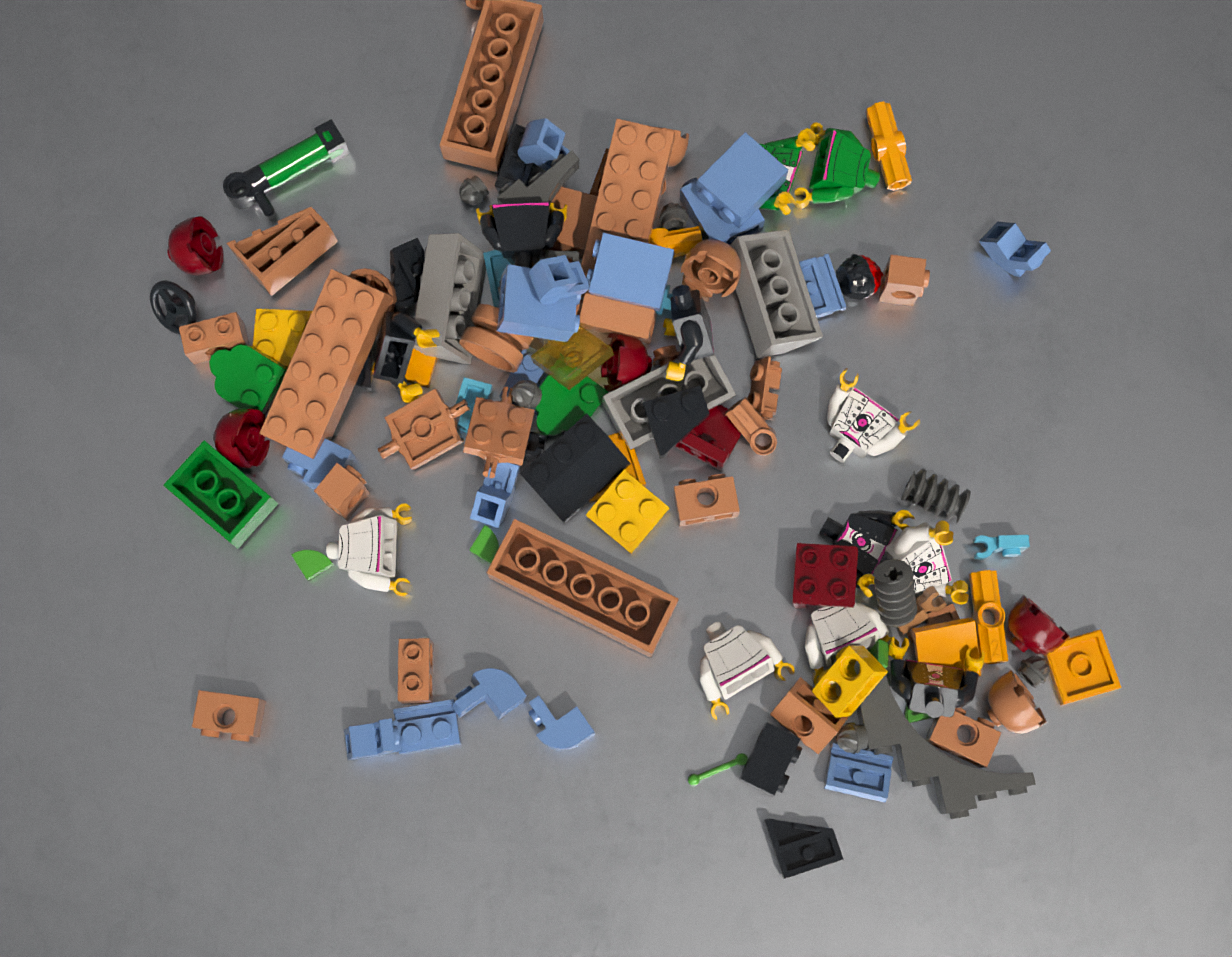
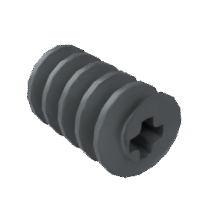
M922 468L917 474H915L914 470L904 489L901 500L904 501L912 495L913 506L923 500L924 511H927L933 505L935 506L934 516L937 517L944 510L946 511L945 521L948 522L953 516H956L957 524L969 502L971 491L966 489L959 495L960 486L958 484L953 485L948 490L949 481L947 479H943L937 484V474L934 473L926 479V469Z
M898 559L885 560L876 566L873 573L880 620L887 626L901 627L910 623L917 614L914 574L912 568L906 562Z

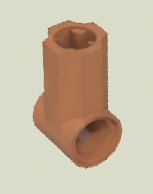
M746 397L737 401L725 412L756 454L768 455L775 450L777 438L774 429L765 422ZM760 433H766L772 439L768 445L760 446L755 442L756 436Z

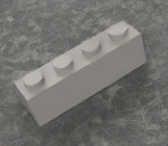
M789 230L738 236L730 244L736 250L741 260L742 270L736 291L757 358L783 354L821 339L823 335Z
M459 233L432 234L428 237L423 273L420 277L419 297L415 306V321L422 325V330L437 329L440 336L432 338L437 347L428 348L419 347L415 337L414 349L426 356L462 364H471L472 355L460 345L459 340L465 328L474 326L471 317L481 302L486 271L483 255L485 252Z
M715 354L693 360L689 366L686 365L684 377L681 381L666 379L668 365L666 364L603 396L602 404L615 429L630 450L653 439L644 412L643 402L696 386H701L708 410L736 396ZM678 359L672 361L675 363H679Z

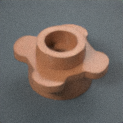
M675 345L658 348L653 351L654 362L652 364L653 366L660 365L662 367L668 364L669 361L676 360L680 352H677Z

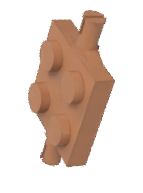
M508 387L502 389L500 401L476 397L463 453L476 455L486 460L482 473L485 477H488L490 468L489 478L496 476L498 463L508 462L523 465L535 410L512 404L513 397L511 393L513 391L511 387L508 397Z
M433 389L384 417L391 430L392 441L378 448L380 456L385 459L399 451L405 457L410 469L415 470L463 443L464 439L457 427L456 418L471 410L467 401L463 399V401L449 407L445 404L440 392L437 389Z

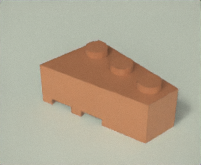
M312 207L277 221L278 225L269 229L253 231L252 236L239 242L233 240L226 243L241 264L271 296L338 242L330 226Z

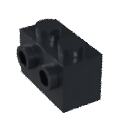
M766 722L739 777V781L770 796H775L777 791L782 793L790 777L785 772L790 763L796 764L801 754L802 747L798 746L801 738Z

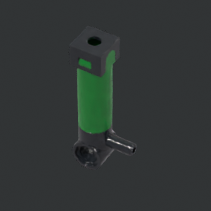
M330 119L314 128L315 134L243 173H230L223 181V190L231 204L238 209H248L257 201L263 214L269 217L274 214L275 210L266 193L329 159L333 163L350 154L346 142L333 120ZM246 187L243 193L235 194L237 189Z

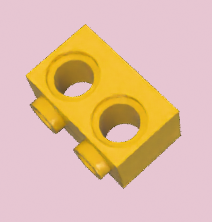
M849 645L841 649L836 655L837 661L830 669H826L817 678L818 683L812 689L814 695L835 717H850L888 673L864 646ZM856 661H858L860 665V671L858 675L854 670V665ZM837 684H839L841 689L839 697L836 694Z

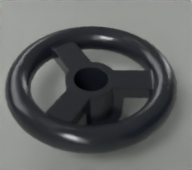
M167 280L154 284L150 292L151 308L158 321L166 329L180 334L179 327L181 326L175 324L176 317L180 314L188 316L186 325L197 322L195 300L187 290ZM168 290L174 292V294L170 295ZM159 295L165 302V308L167 310L166 315L163 313L159 303Z

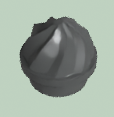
M476 175L471 179L466 178L459 188L461 200L470 205L483 203L485 201L484 197L489 194L485 184Z
M671 202L663 206L659 220L663 228L668 229V231L684 229L688 220V213L679 203L674 204Z
M518 381L512 388V401L517 406L533 409L541 401L542 391L534 381Z
M1031 656L1020 662L1021 667L1017 670V673L1029 685L1036 688L1040 683L1044 684L1047 681L1046 678L1049 675L1050 669L1045 658Z
M850 722L841 727L837 733L836 741L840 749L856 754L861 749L867 748V731L862 724L856 725L854 722Z

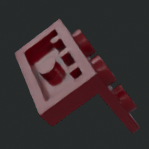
M718 405L710 409L709 417L699 426H696L682 442L680 441L674 447L722 471L741 436V432L725 414L729 409Z
M797 543L793 605L795 609L807 610L808 605L853 608L855 606L858 548L856 546Z

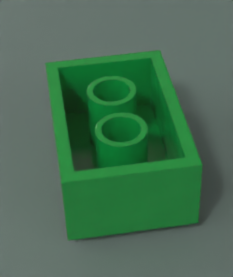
M205 440L163 485L236 548H239L278 505L270 495Z

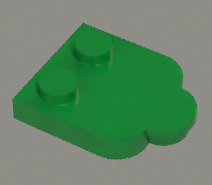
M237 345L231 351H216L211 356L209 362L210 370L216 377L215 390L220 397L239 409L260 410L264 415L278 392L288 369L251 345Z
M561 357L540 386L542 398L538 406L533 408L538 414L536 418L537 428L541 433L547 434V436H556L561 432L565 433L584 415L588 414L591 417L602 403L603 396L609 392Z

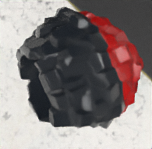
M852 254L850 258H846L835 272L842 295L858 301L875 294L881 286V279L884 276L881 268L875 261L871 260L870 257Z

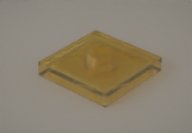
M579 325L577 333H574L568 342L551 340L531 355V358L535 365L570 390L614 354L610 346Z

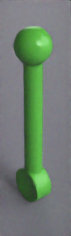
M740 753L735 759L698 775L690 774L688 783L696 786L700 780L735 765L743 766L746 764L748 757L746 754Z

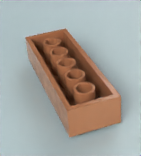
M485 0L440 142L443 159L498 172L543 26L542 5L523 0Z
M616 119L581 263L585 277H587L589 268H595L597 258L592 257L596 239L601 240L603 233L650 243L675 140V132Z
M333 269L330 270L259 434L312 459L315 458L324 439L331 441L383 323L385 313L388 311L394 296Z
M516 519L513 520L486 572L490 579L652 658L679 601L678 598Z

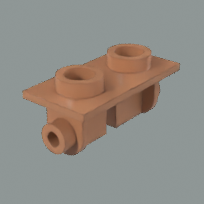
M770 356L754 362L750 372L752 380L751 390L747 397L748 401L761 414L764 420H772L773 415H776L778 394L770 393L769 388L779 389L782 373L780 362L771 361Z

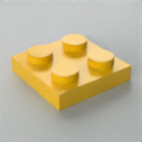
M256 309L253 347L288 368L313 311Z
M623 470L585 516L632 554L670 508L626 470Z

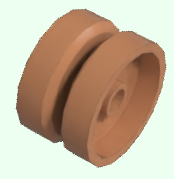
M479 304L471 317L474 326L465 328L459 340L460 345L474 357L506 372H517L523 361V355L520 350L529 349L534 337L497 332L499 308L488 304Z

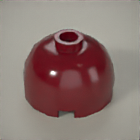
M203 216L191 217L180 222L172 229L169 235L167 250L169 259L180 270L190 275H207L221 269L223 264L222 245L218 248L216 247L214 238L218 237L217 231Z
M614 332L607 336V338L612 339L610 344H604L601 357V377H607L608 385L603 384L607 391L612 392L650 373L652 358L648 356L642 341L635 337Z
M244 408L235 409L223 415L213 434L216 450L234 466L251 468L252 466L257 467L261 465L270 447V440L265 441V436L259 434L266 419L265 415L260 410Z
M1024 594L1009 612L1007 619L1008 628L1014 636L1010 641L1023 653L1029 649L1036 654H1049L1061 647L1070 638V635L1061 626L1057 627L1053 621L1054 619Z

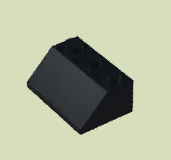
M586 414L520 474L565 524L631 463L596 422Z

